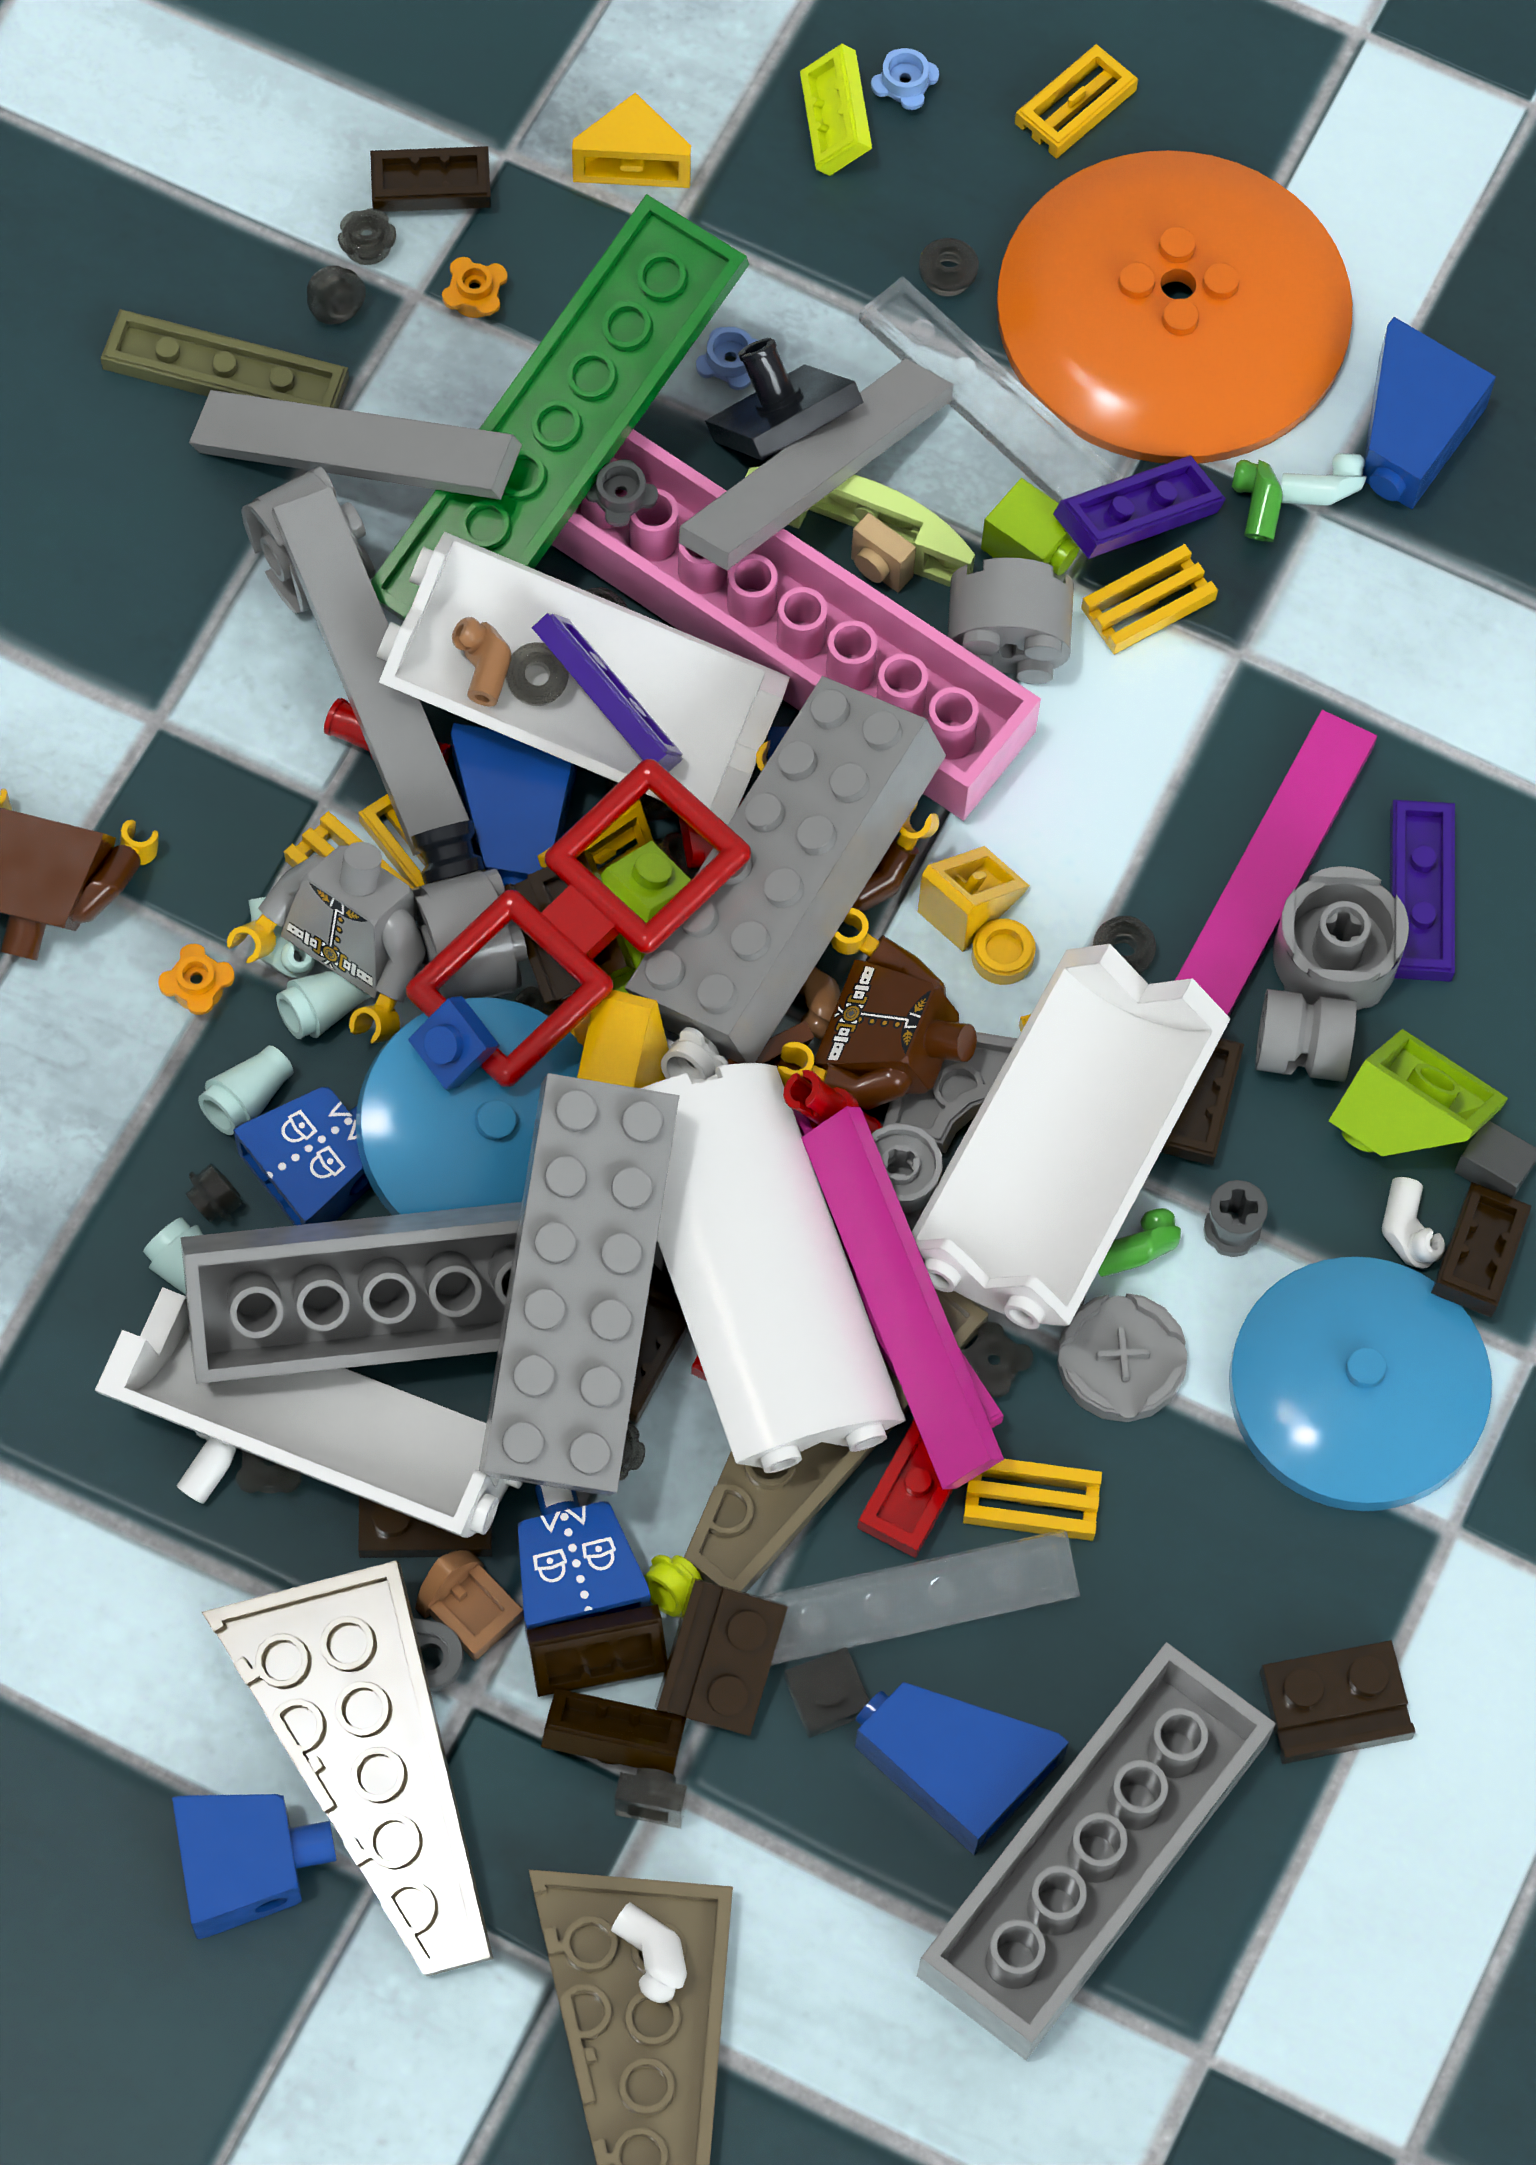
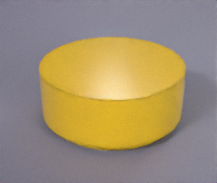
M995 919L989 921L977 931L974 937L971 954L973 966L982 978L991 983L999 985L1016 983L1022 980L1033 966L1036 950L1035 941L1031 932L1023 924L1015 920Z

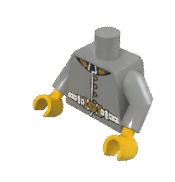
M356 842L349 846H338L326 857L319 855L311 856L286 871L258 907L262 912L258 920L234 928L227 938V947L230 949L238 946L248 934L251 935L255 942V950L248 957L246 963L254 962L268 956L274 950L276 936L273 930L277 925L283 927L281 932L282 938L291 942L374 999L377 998L375 1005L356 1009L349 1021L350 1032L356 1035L367 1032L374 1020L376 1030L371 1038V1044L388 1041L399 1031L400 1019L394 1007L397 1001L404 1003L407 996L406 986L417 975L424 960L426 949L414 919L413 891L408 884L381 867L382 855L377 847L366 842Z

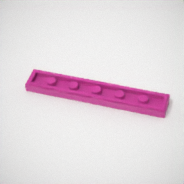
M1321 710L1175 981L1193 978L1214 1002L1230 1016L1279 925L1288 896L1294 889L1296 890L1300 886L1374 748L1377 735Z
M846 1106L805 1134L801 1139L942 1489H957L1003 1461L1004 1457L861 1107Z

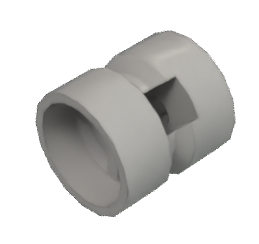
M1267 989L1260 1018L1255 1069L1291 1075L1298 1066L1305 1067L1310 1078L1345 1082L1349 1070L1355 1033L1356 1001L1320 996L1312 1005L1306 1003L1302 993Z
M889 1124L875 1130L872 1136L912 1231L941 1179L943 1168L942 1154L934 1138L923 1129L909 1124Z

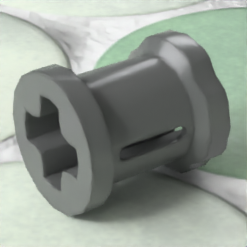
M1234 1180L1222 1184L1213 1193L1203 1231L1207 1243L1213 1246L1219 1254L1229 1257L1243 1256L1248 1253L1251 1247L1258 1243L1262 1225L1266 1220L1268 1211L1266 1197L1262 1191L1250 1182ZM1229 1213H1237L1238 1220L1243 1225L1233 1224V1218Z

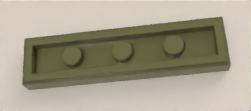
M119 309L100 358L103 370L207 397L210 390L338 409L349 381L348 367Z

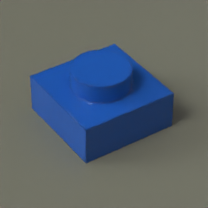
M463 996L448 998L408 1039L445 1090L460 1087L500 1046Z

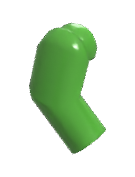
M1240 460L1236 463L1232 487L1236 492L1252 493L1244 536L1258 541L1273 542L1283 496L1281 485L1270 464L1261 460L1258 461V464L1251 463L1248 460Z
M1165 1208L1148 1211L1140 1221L1143 1232L1115 1239L1098 1270L1100 1276L1105 1277L1141 1267L1174 1250L1181 1239V1228L1175 1226L1173 1212Z

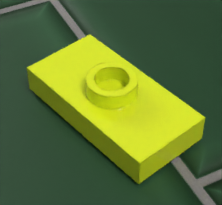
M842 43L800 71L816 170L828 176H831L872 149L856 50Z

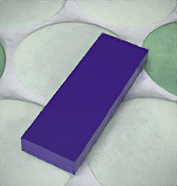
M1190 455L1063 499L1058 504L1053 515L1086 557L1090 559L1218 513L1226 498Z
M547 613L532 627L535 633L642 760L653 759L668 772L683 760L681 751L569 619L553 613Z
M1393 800L1390 808V893L1394 898L1397 894L1404 904L1409 922L1407 943L1395 975L1397 979L1452 982L1455 974V803Z

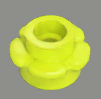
M657 1555L652 1558L651 1563L653 1565L644 1575L651 1595L650 1601L653 1605L658 1604L659 1610L672 1617H678L683 1611L692 1577L702 1580L701 1575L696 1567L682 1556L675 1555L670 1558L665 1555Z

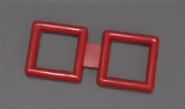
M645 759L546 852L545 863L547 867L568 885L552 903L540 912L520 892L516 890L503 892L409 981L406 986V995L429 1018L447 1000L438 990L512 920L581 984L572 995L508 1056L497 1048L480 1066L499 1085L503 1087L514 1086L611 993L613 989L611 977L593 959L619 934L639 952L645 954L654 952L749 861L751 848L657 761ZM650 789L714 847L719 854L646 923L576 858Z

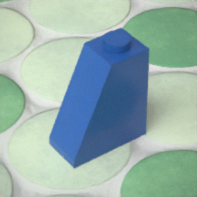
M1393 317L1387 325L1379 356L1364 456L1363 476H1367L1365 482L1380 497L1389 501H1398L1412 510L1487 408L1496 376Z
M453 723L451 731L453 763L465 810L469 820L472 821L475 831L473 841L476 853L482 857L485 870L482 871L497 869L504 886L510 883L514 885L527 879V875L543 869L544 867L540 866L537 856L553 846L563 836L577 774V765L494 730Z
M903 1682L890 1696L883 1691L878 1692L863 1707L855 1720L861 1725L857 1730L855 1748L973 1855L988 1842L1062 1763L1069 1744L1057 1732Z

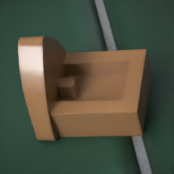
M459 1550L441 1556L434 1563L421 1585L415 1609L424 1618L431 1616L436 1622L451 1628L458 1636L463 1650L476 1662L524 1618V1610L483 1569L484 1564L475 1554L470 1551Z

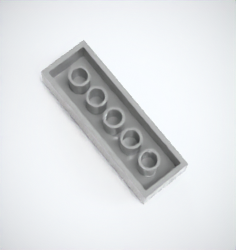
M822 676L728 824L750 846L751 857L749 861L654 952L644 956L625 986L629 994L657 1000L664 1029L679 1035L686 1027L695 1028L716 1046L720 1055L737 1063L756 1062L946 757L927 719ZM714 847L697 874L719 854Z
M547 1073L542 1081L479 1471L488 1474L489 1477L606 1496L617 1493L680 1095Z
M522 1202L181 1237L192 1361L196 1384L497 1352Z
M1166 1642L920 1959L917 1977L1019 2056L1027 2060L1265 1748L1276 1723Z

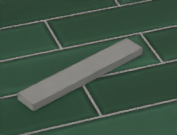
M904 359L860 392L864 403L790 444L683 523L679 529L678 543L726 571L952 401L954 384L909 359Z
M210 390L189 441L192 447L203 454L312 470L321 466L326 473L499 500L502 498L522 444L513 434Z
M330 486L275 506L272 509V515L413 856L420 854V852L414 849L411 836L442 826L468 821L469 818L420 699L379 683L387 661L376 656L389 625L333 489Z

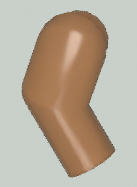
M466 617L455 626L452 633V642L456 648L464 651L467 659L475 667L467 696L477 704L492 707L498 702L510 666L511 650L497 630L489 623L482 622L480 624L475 618Z
M814 967L799 991V994L805 997V1003L808 1008L807 1013L801 1018V1022L806 1020L814 1037L822 1040L841 993L839 985L832 977Z

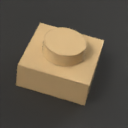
M868 512L853 528L851 559L854 560L859 571L869 580L876 583L884 582L898 593L913 577L916 546Z

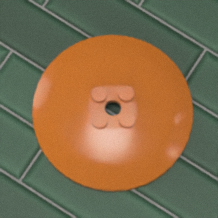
M1167 150L1146 151L1101 161L1080 170L1048 191L1029 210L1008 244L998 280L996 309L1003 348L1012 369L1035 402L1055 421L1087 442L1129 458L1167 464L1191 455L1199 464L1226 460L1250 453L1287 434L1309 416L1331 389L1342 367L1350 339L1353 302L1345 264L1336 244L1314 213L1294 194L1260 172L1237 162L1201 153ZM1169 282H1182L1190 287L1193 294L1185 299H1173L1168 297L1161 287Z

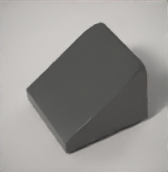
M1488 1121L1479 1129L1466 1147L1454 1173L1470 1182L1514 1198L1536 1163V1147Z

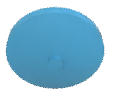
M490 997L465 999L500 1045L498 1048L506 1056L549 1017L537 1009L506 999ZM424 1013L420 1014L396 1032L381 1048L369 1067L360 1090L356 1111V1139L362 1166L372 1189L391 1215L522 1202L541 1083L547 1073L577 1078L583 1045L578 1043L576 1037L569 1032L523 1078L511 1087L499 1085L479 1067L460 1087L445 1090L408 1041L414 1032L428 1019Z
M1339 1257L1322 1260L1293 1271L1269 1288L1255 1303L1240 1329L1232 1353L1229 1369L1230 1402L1235 1421L1248 1448L1261 1465L1283 1485L1312 1501L1326 1506L1354 1511H1378L1397 1508L1428 1496L1454 1477L1466 1463L1484 1430L1490 1410L1492 1397L1490 1363L1481 1335L1470 1316L1461 1305L1431 1294L1434 1285L1433 1280L1407 1266L1392 1261L1370 1257Z

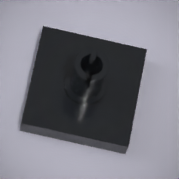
M771 338L761 339L747 345L738 353L739 359L743 362L755 389V393L710 417L705 422L714 442L764 460L864 403L855 381L806 364L787 374L777 351L775 340Z

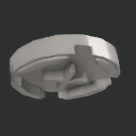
M1126 1293L1125 1297H1109L1108 1294L1093 1298L1080 1307L1070 1325L1065 1326L1060 1337L1057 1366L1064 1388L1081 1408L1101 1419L1131 1422L1151 1417L1172 1402L1186 1374V1341L1181 1326L1165 1307L1142 1295Z

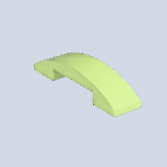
M759 467L749 468L745 477H747L749 474H751ZM854 474L808 509L852 527H855L869 512L916 546L914 574L950 587L951 577L958 568L967 565V575L973 573L974 552L946 522L917 501L876 481ZM808 510L788 525L799 529Z

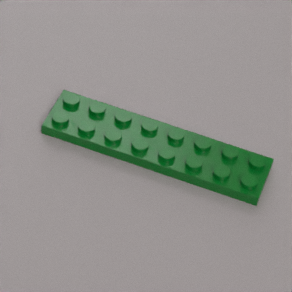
M646 194L479 428L480 430L513 434L522 444L501 500L435 490L371 580L381 607L404 621L419 589V585L409 580L423 547L434 551L444 532L534 569L595 484L599 471L612 460L748 268L747 256Z

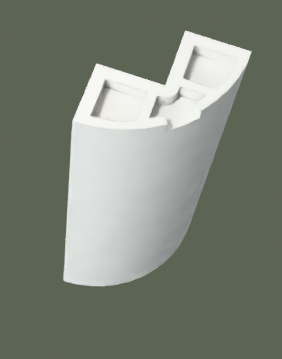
M447 532L443 533L434 551L426 547L422 548L409 580L419 585L413 605L401 626L390 622L376 657L387 661L379 683L619 783L643 760L532 629L547 613L567 618L683 754L681 756L683 760L669 773L725 824H729L738 809L756 765V753L759 747L764 744L784 697L790 679L789 676ZM466 617H473L480 624L482 622L489 623L497 630L511 650L510 666L498 702L492 707L477 704L467 696L475 667L467 659L464 651L456 648L452 642V633L455 626ZM650 789L645 793L649 796L661 800Z
M1111 944L1066 950L912 1230L913 1237L935 1289L943 1292L955 1291L978 1304L1005 1314L1013 1323L1023 1328L1037 1329L1040 1324L1070 1325L1230 1021L1229 1016L1193 978L1148 984Z
M762 1063L722 1065L715 1069V1075L707 1079L701 1078L690 1081L688 1073L640 1088L680 1095L657 1241L736 1464L760 1467L764 1469L765 1473H774L798 1464L802 1460L800 1452L821 1442L847 1446L850 1451L856 1452L874 1447L887 1439L885 1430L906 1420L818 1178L801 1139L802 1134L792 1108L785 1103L783 1097L784 1085L777 1066Z
M163 1287L141 1335L137 1336L122 1330L95 1388V1391L99 1394L464 1538L471 1537L475 1533L486 1534L493 1522L498 1504L509 1485L519 1489L523 1482L489 1477L488 1474L479 1471L486 1423L346 1368L196 1384L186 1296Z

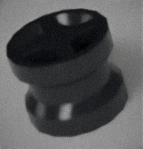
M471 820L442 826L411 836L414 849L422 853L425 867L421 873L424 885L478 870H485L482 857L475 854L472 848L471 839L475 831Z

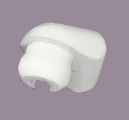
M1397 1177L1392 1180L1382 1224V1233L1405 1264L1416 1268H1427L1433 1262H1437L1442 1258L1445 1252V1242L1440 1233L1433 1235V1230L1425 1228L1417 1219L1423 1185L1411 1178Z
M195 1432L196 1435L206 1439L207 1442L176 1486L192 1499L204 1504L229 1469L236 1447Z
M629 1902L615 1920L611 1931L642 1951L646 1973L639 1980L641 1992L654 2002H668L672 2000L676 1989L683 1988L687 1976L681 1940L672 1929Z

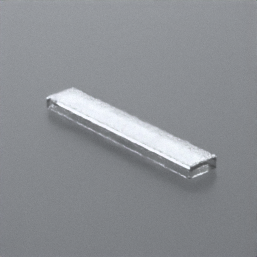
M903 276L860 310L859 322L901 361L907 358L953 383L952 401L948 404L1056 502L1060 503L1063 499L1123 479L1115 469Z
M1058 1530L760 1597L788 1606L771 1665L1080 1597L1067 1531ZM681 1614L676 1615L678 1625L681 1618Z

